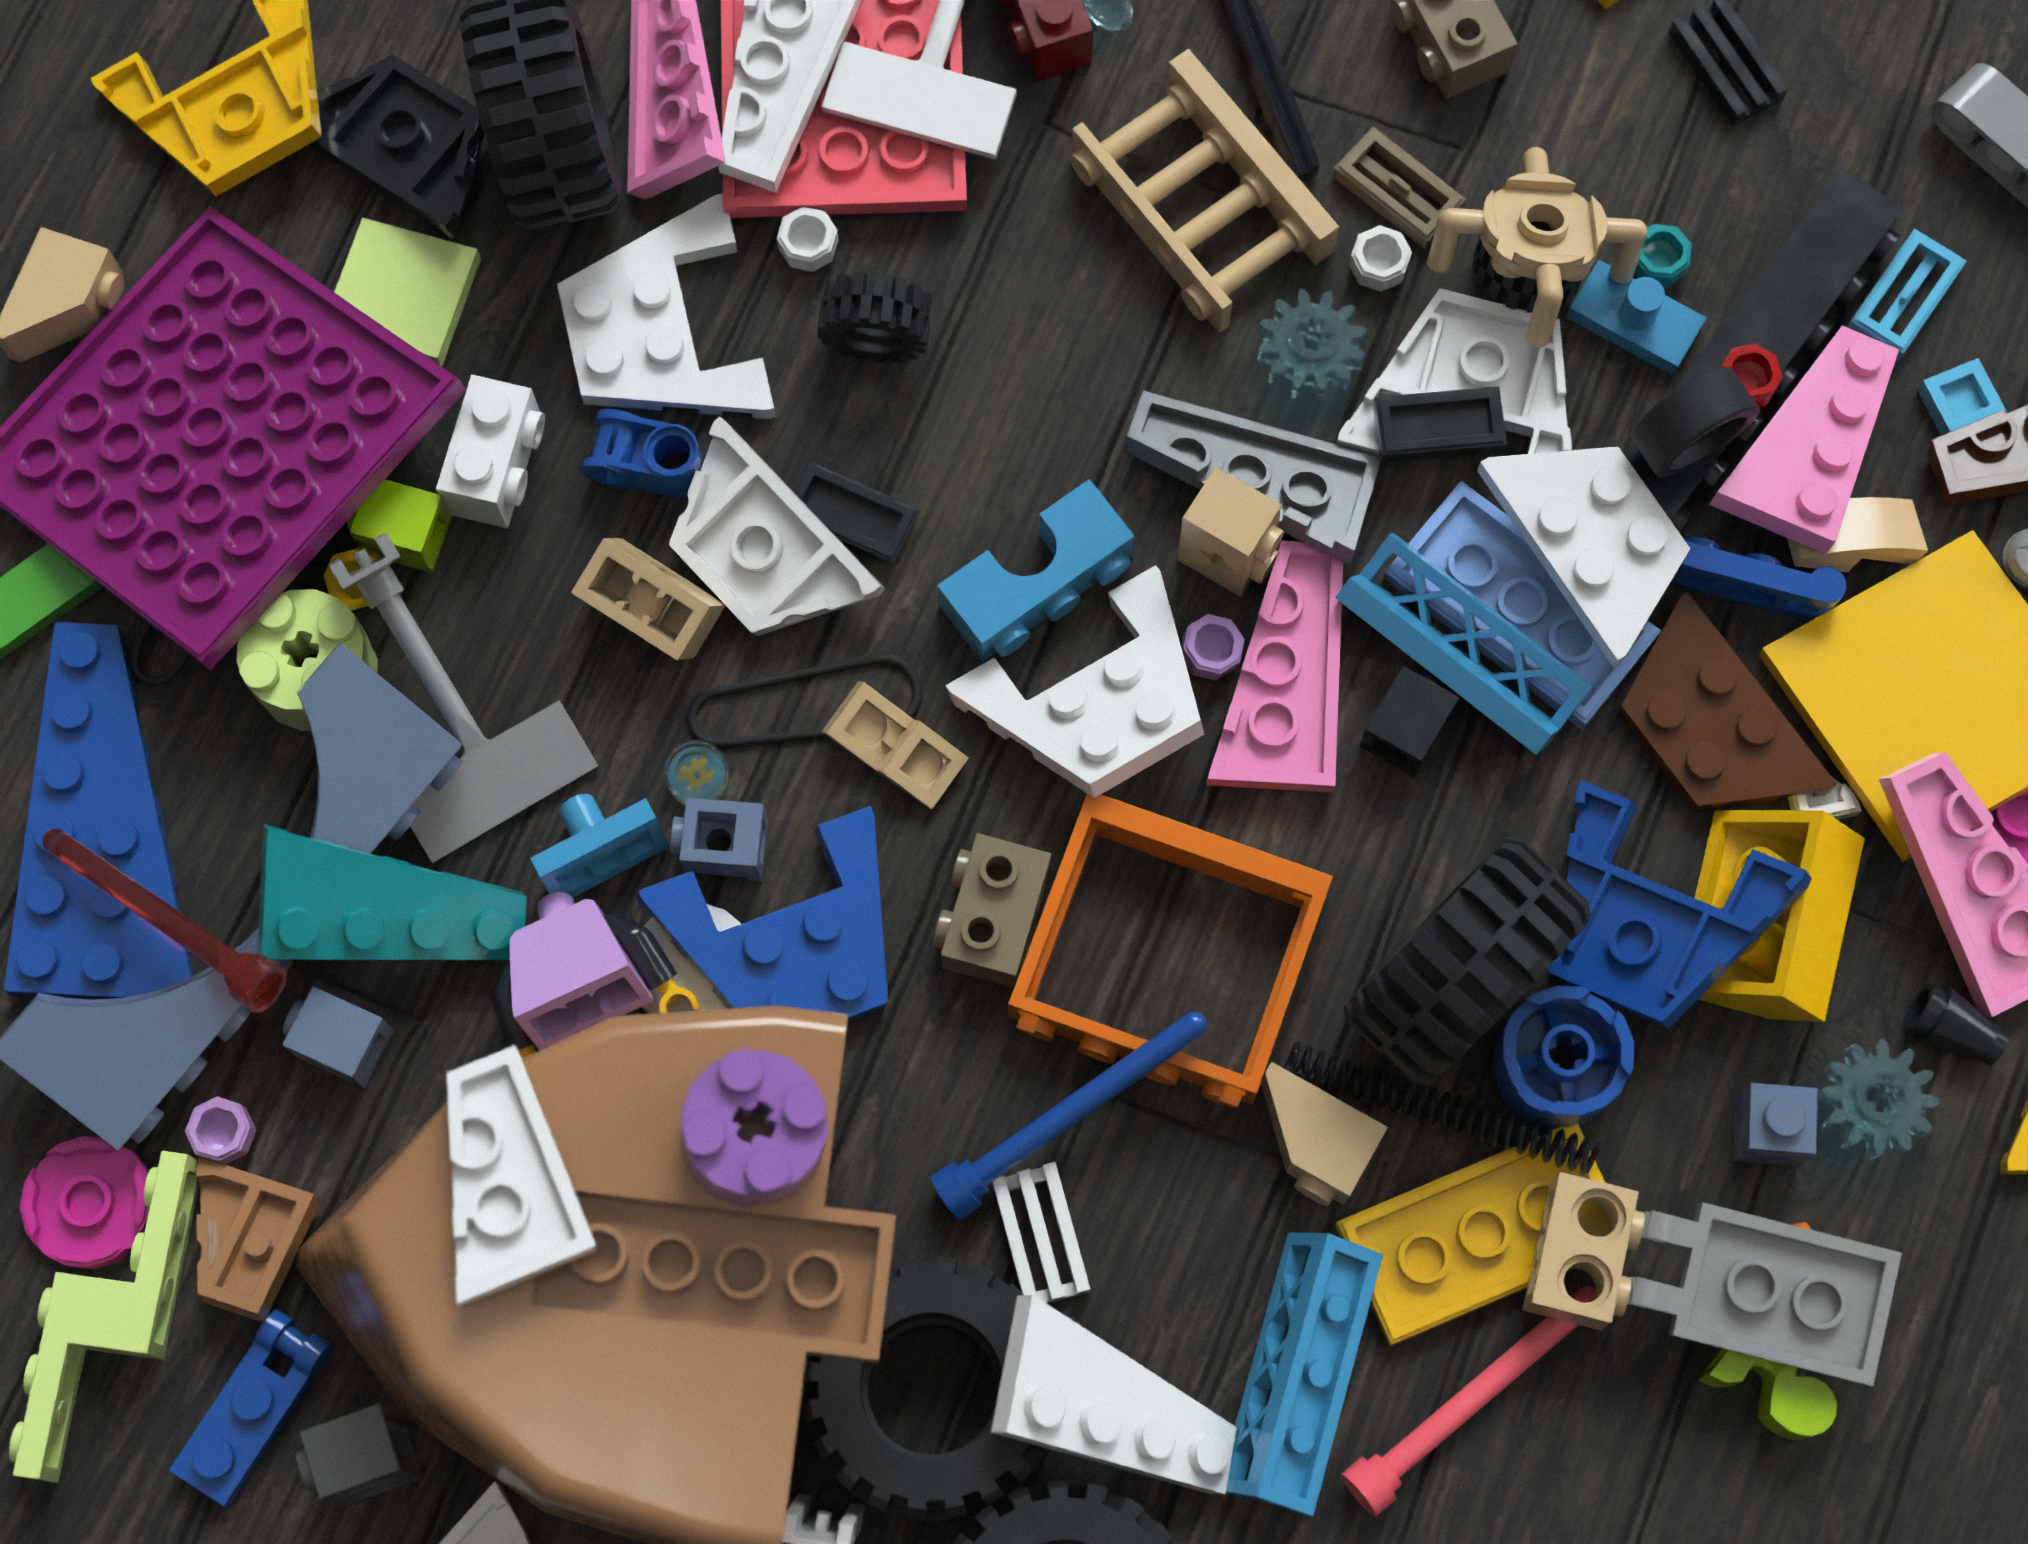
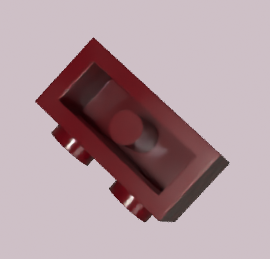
M996 0L1000 7L1006 5L1013 21L1009 23V32L1014 49L1019 58L1026 56L1035 82L1092 65L1093 28L1082 0Z

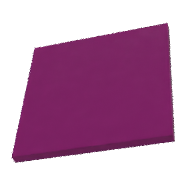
M209 206L0 427V508L211 671L459 399L466 389L459 378Z

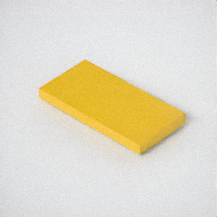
M1578 1124L1570 1127H1560L1552 1131L1551 1143L1557 1131L1562 1128L1564 1129V1147L1570 1135L1576 1132L1578 1136L1576 1153L1581 1142L1585 1139ZM1530 1143L1526 1151L1521 1155H1518L1515 1146L1507 1151L1500 1152L1337 1221L1335 1226L1340 1238L1383 1254L1370 1305L1388 1346H1393L1526 1289L1550 1181L1559 1172L1605 1183L1596 1162L1594 1161L1589 1173L1582 1176L1580 1172L1581 1160L1574 1171H1569L1567 1167L1569 1154L1564 1164L1557 1168L1554 1163L1556 1150L1551 1160L1544 1164L1542 1160L1543 1147L1538 1156L1531 1159L1529 1155ZM1586 1204L1580 1206L1578 1221L1581 1228L1591 1236H1606L1609 1231V1219L1606 1213L1595 1205Z

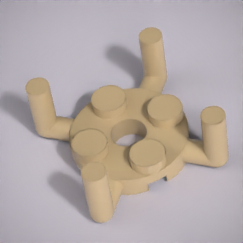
M1531 147L1524 153L1519 173L1506 179L1505 187L1495 193L1492 190L1488 194L1483 210L1447 208L1440 213L1427 265L1434 272L1444 273L1449 271L1459 235H1480L1483 246L1492 257L1491 265L1498 274L1507 278L1524 276L1536 279L1538 295L1525 338L1532 346L1544 347L1550 342L1563 300L1562 280L1577 282L1585 279L1589 274L1591 266L1599 257L1603 242L1618 243L1609 270L1610 278L1617 283L1624 284L1630 282L1633 279L1648 230L1646 224L1638 219L1606 217L1601 204L1592 195L1588 202L1574 192L1576 183L1565 177L1549 174L1546 152L1540 147ZM1541 221L1548 223L1553 231L1539 230L1532 226L1530 222Z

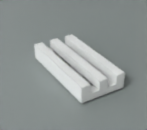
M1056 1162L1044 1164L1043 1167L1033 1170H1022L1015 1175L1000 1176L994 1180L992 1184L1022 1293L1024 1295H1034L1048 1304L1090 1292L1089 1282ZM1047 1183L1073 1282L1061 1284L1035 1184ZM1020 1188L1022 1189L1048 1289L1037 1292L1009 1191Z

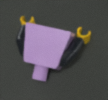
M554 892L543 897L537 904L539 920L515 931L510 937V960L503 967L492 997L493 1008L507 1048L516 1046L521 1060L536 1053L534 1044L539 1051L605 1019L612 1016H623L653 1002L650 991L655 988L662 997L659 1003L660 1013H671L672 1005L680 999L690 1000L695 1011L703 1010L700 1000L690 990L678 987L673 979L677 971L649 929L619 912L604 915L594 900L584 899L575 903L573 897L564 892Z

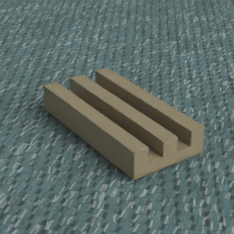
M1372 127L1334 167L1332 177L1425 250L1432 243L1440 213L1447 208L1464 209L1466 198L1375 127ZM1372 150L1443 207L1439 211L1412 191L1410 185L1397 175L1389 173L1366 153ZM1354 166H1356L1359 170H1361L1363 173H1365L1368 177H1370L1373 181H1375L1377 184H1379V185H1380L1382 188H1384L1387 192H1389L1391 195H1393V196H1394L1396 199H1398L1401 203H1403L1405 206H1407V207H1408L1410 210H1412L1415 214H1417L1419 217H1421L1424 221L1427 222V224L1424 223V222H1423L1421 219H1419L1417 216H1415L1412 212H1410V211H1409L1407 208H1405L1403 205H1401V204H1400L1398 201H1396L1393 197H1391L1389 194H1387V193H1386L1384 190H1382L1379 186H1377L1375 183H1373V182H1372L1370 179H1368L1365 175H1363L1361 172H1359L1356 168H1354Z

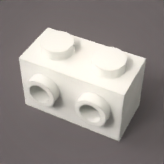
M471 374L436 486L438 494L442 495L452 516L508 528L514 507L520 506L526 492L528 481L526 467L531 451L538 448L544 432L545 414L540 412L532 388Z

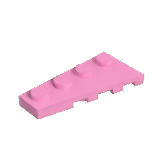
M631 0L627 193L647 200L726 162L696 0Z
M1841 326L1718 490L1709 505L1827 554L1836 541L1899 349Z
M1946 752L1932 753L1880 778L1879 782L1976 1008L1986 1017H1994L2028 1000L2027 862L2016 847H2008L1992 825L1994 817Z

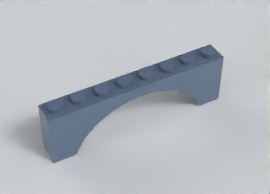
M341 643L336 645L297 691L309 722L317 762V801L314 823L310 834L312 839L330 841L345 845L350 849L371 854L386 835H389L396 841L421 812L413 803L427 786L431 785L435 790L439 791L463 762L455 756V753L463 745L460 741ZM258 927L246 941L209 968L177 984L150 993L124 998L97 1000L64 998L38 993L0 1037V1060L118 1151L129 1138L140 1144L164 1115V1112L156 1107L173 1086L183 1093L192 1084L208 1063L199 1055L216 1035L226 1042L237 1031L251 1012L243 1006V1003L259 985L267 991L272 989L292 965L293 960H261L258 956Z

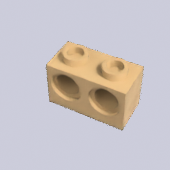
M1559 1172L1550 1181L1523 1311L1602 1330L1611 1324L1613 1315L1620 1317L1624 1315L1631 1290V1277L1622 1275L1627 1250L1636 1252L1645 1221V1213L1635 1210L1639 1191ZM1586 1204L1595 1205L1606 1213L1609 1219V1231L1606 1236H1591L1581 1228L1578 1221L1580 1206ZM1581 1269L1593 1278L1596 1293L1592 1302H1578L1569 1296L1564 1286V1277L1567 1270Z

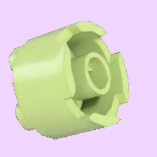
M316 589L288 590L281 593L238 640L237 664L239 673L246 686L278 722L300 731L311 730L297 691L338 643L344 645L376 673L378 659L365 630L355 614L338 598ZM312 654H318L316 658H305ZM305 658L302 667H298L300 662Z

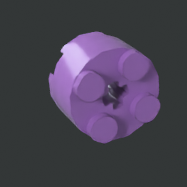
M745 1048L727 1053L722 1059L711 1063L690 1086L681 1111L683 1154L695 1180L715 1198L743 1208L754 1207V1205L772 1204L786 1196L790 1197L798 1193L816 1172L825 1146L828 1129L827 1109L823 1094L818 1089L813 1077L796 1062L766 1050L752 1051ZM755 1115L766 1118V1130L773 1132L769 1139L762 1135L754 1137L751 1143L740 1139L742 1125L737 1124V1122L741 1118L752 1120Z

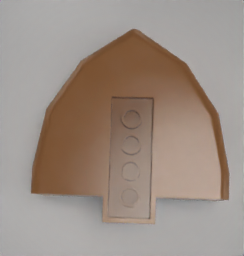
M762 1006L612 1016L522 1059L596 1244L597 1251L459 1308L456 1297L457 1269L453 1229L452 1162L450 1160L447 1101L300 1246L294 1258L296 1269L409 1420L543 1512L647 1544H782L806 1356L874 1364L878 1363L880 1356L896 1215L825 1207L848 1014L786 1006ZM746 1048L752 1051L766 1050L790 1058L813 1077L826 1103L828 1133L816 1172L798 1193L790 1197L786 1196L772 1204L754 1205V1207L743 1208L715 1198L695 1180L683 1154L681 1111L690 1086L711 1063L722 1059L727 1053ZM755 1115L752 1120L741 1118L737 1122V1124L742 1125L740 1139L744 1142L751 1143L757 1135H762L769 1139L773 1132L766 1130L767 1119L762 1116Z

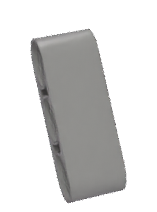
M1976 63L1931 105L1932 119L1937 128L2028 208V96L1992 66Z

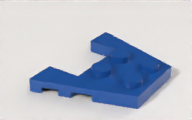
M1581 780L1575 798V804L1578 806L1575 831L1570 833L1566 855L1570 859L1567 882L1587 900L1591 918L1578 936L1571 941L1564 952L1549 966L1548 973L1559 982L1569 986L1584 987L1591 991V995L1670 1029L1802 894L1812 878L1804 869L1753 849L1724 907L1719 909L1611 864L1638 808L1632 800Z
M871 806L819 824L814 831L838 887L835 890L721 932L716 929L693 871L638 890L636 895L638 903L649 917L652 915L671 937V943L686 960L689 959L712 985V991L727 1009L786 1006L848 1014L847 1022L883 1009L888 1004L875 818Z

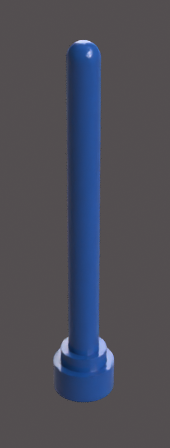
M1199 1012L1187 1013L974 1163L966 1159L957 1165L952 1161L930 1177L945 1205L959 1220L979 1208L983 1204L981 1197L989 1192L988 1184L1201 1037L1207 1030L1206 1018Z

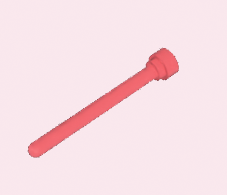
M1584 1286L1570 1297L1578 1302H1592L1596 1289ZM1551 1317L1543 1319L1383 1457L1378 1454H1374L1368 1460L1360 1457L1341 1473L1340 1477L1347 1489L1369 1514L1374 1517L1379 1515L1396 1500L1394 1492L1402 1486L1399 1478L1574 1330L1578 1324Z

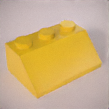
M1715 810L1695 899L1722 909L1753 849L1806 870L1812 879L1802 894L1698 1000L1768 1019L1825 1022L1865 838L1824 810Z

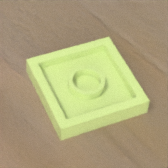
M362 218L334 293L442 367L481 257L476 248Z

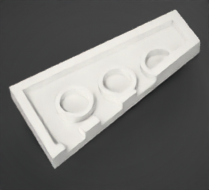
M744 0L745 12L741 36L737 42L732 89L729 90L721 137L726 162L718 166L720 173L769 191L777 192L862 0Z
M1017 1295L991 1433L1204 1493L1226 1494L1236 1426L1036 1296Z

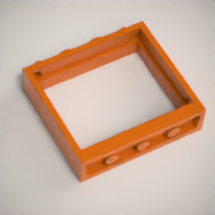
M1087 794L1009 1000L1008 1017L1018 1020L1016 1028L1029 1036L1045 1041H1053L1055 1034L1079 1042L1077 1050L1080 1053L1105 1063H1114L1116 1056L1126 1057L1148 1041L1036 1000L1096 836L1297 906L1301 910L1243 1074L1178 1052L1145 1075V1077L1171 1086L1176 1085L1178 1078L1203 1087L1201 1091L1203 1097L1223 1106L1237 1108L1240 1101L1253 1105L1333 876L1101 794L1093 798Z

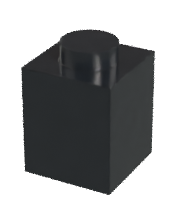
M1403 666L1367 725L1359 747L1415 778L1452 716L1459 697L1450 692L1451 688L1431 672L1418 670L1415 673Z

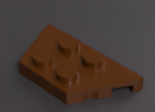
M1688 592L1682 595L1620 706L1618 714L1694 813L1725 809L1728 805L1744 803L1751 806L1774 803L1777 798L1805 794H1812L1813 797L1825 796L1831 792L1837 784L1691 595Z

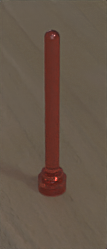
M51 829L45 833L43 846L46 851L224 975V983L229 987L230 997L253 1013H259L269 1008L278 999L285 987L287 973L276 962L262 953L254 955L248 952L239 954L65 831Z

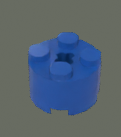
M1557 985L1533 993L1510 1015L1493 1047L1492 1074L1500 1095L1507 1102L1510 1110L1519 1118L1525 1115L1527 1122L1538 1120L1541 1127L1550 1124L1552 1128L1580 1125L1592 1121L1622 1092L1626 1080L1634 1068V1040L1625 1017L1619 1011L1615 1013L1604 1000L1591 995V991L1584 987ZM1556 1046L1563 1047V1056L1568 1054L1574 1056L1575 1062L1568 1070L1560 1068L1559 1063L1554 1064L1551 1060L1550 1053Z

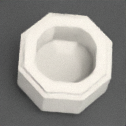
M801 207L783 217L777 236L778 248L789 266L814 272L833 261L839 241L837 229L827 213L808 207Z
M1379 225L1358 235L1351 253L1349 266L1360 285L1382 292L1403 282L1412 251L1401 232Z

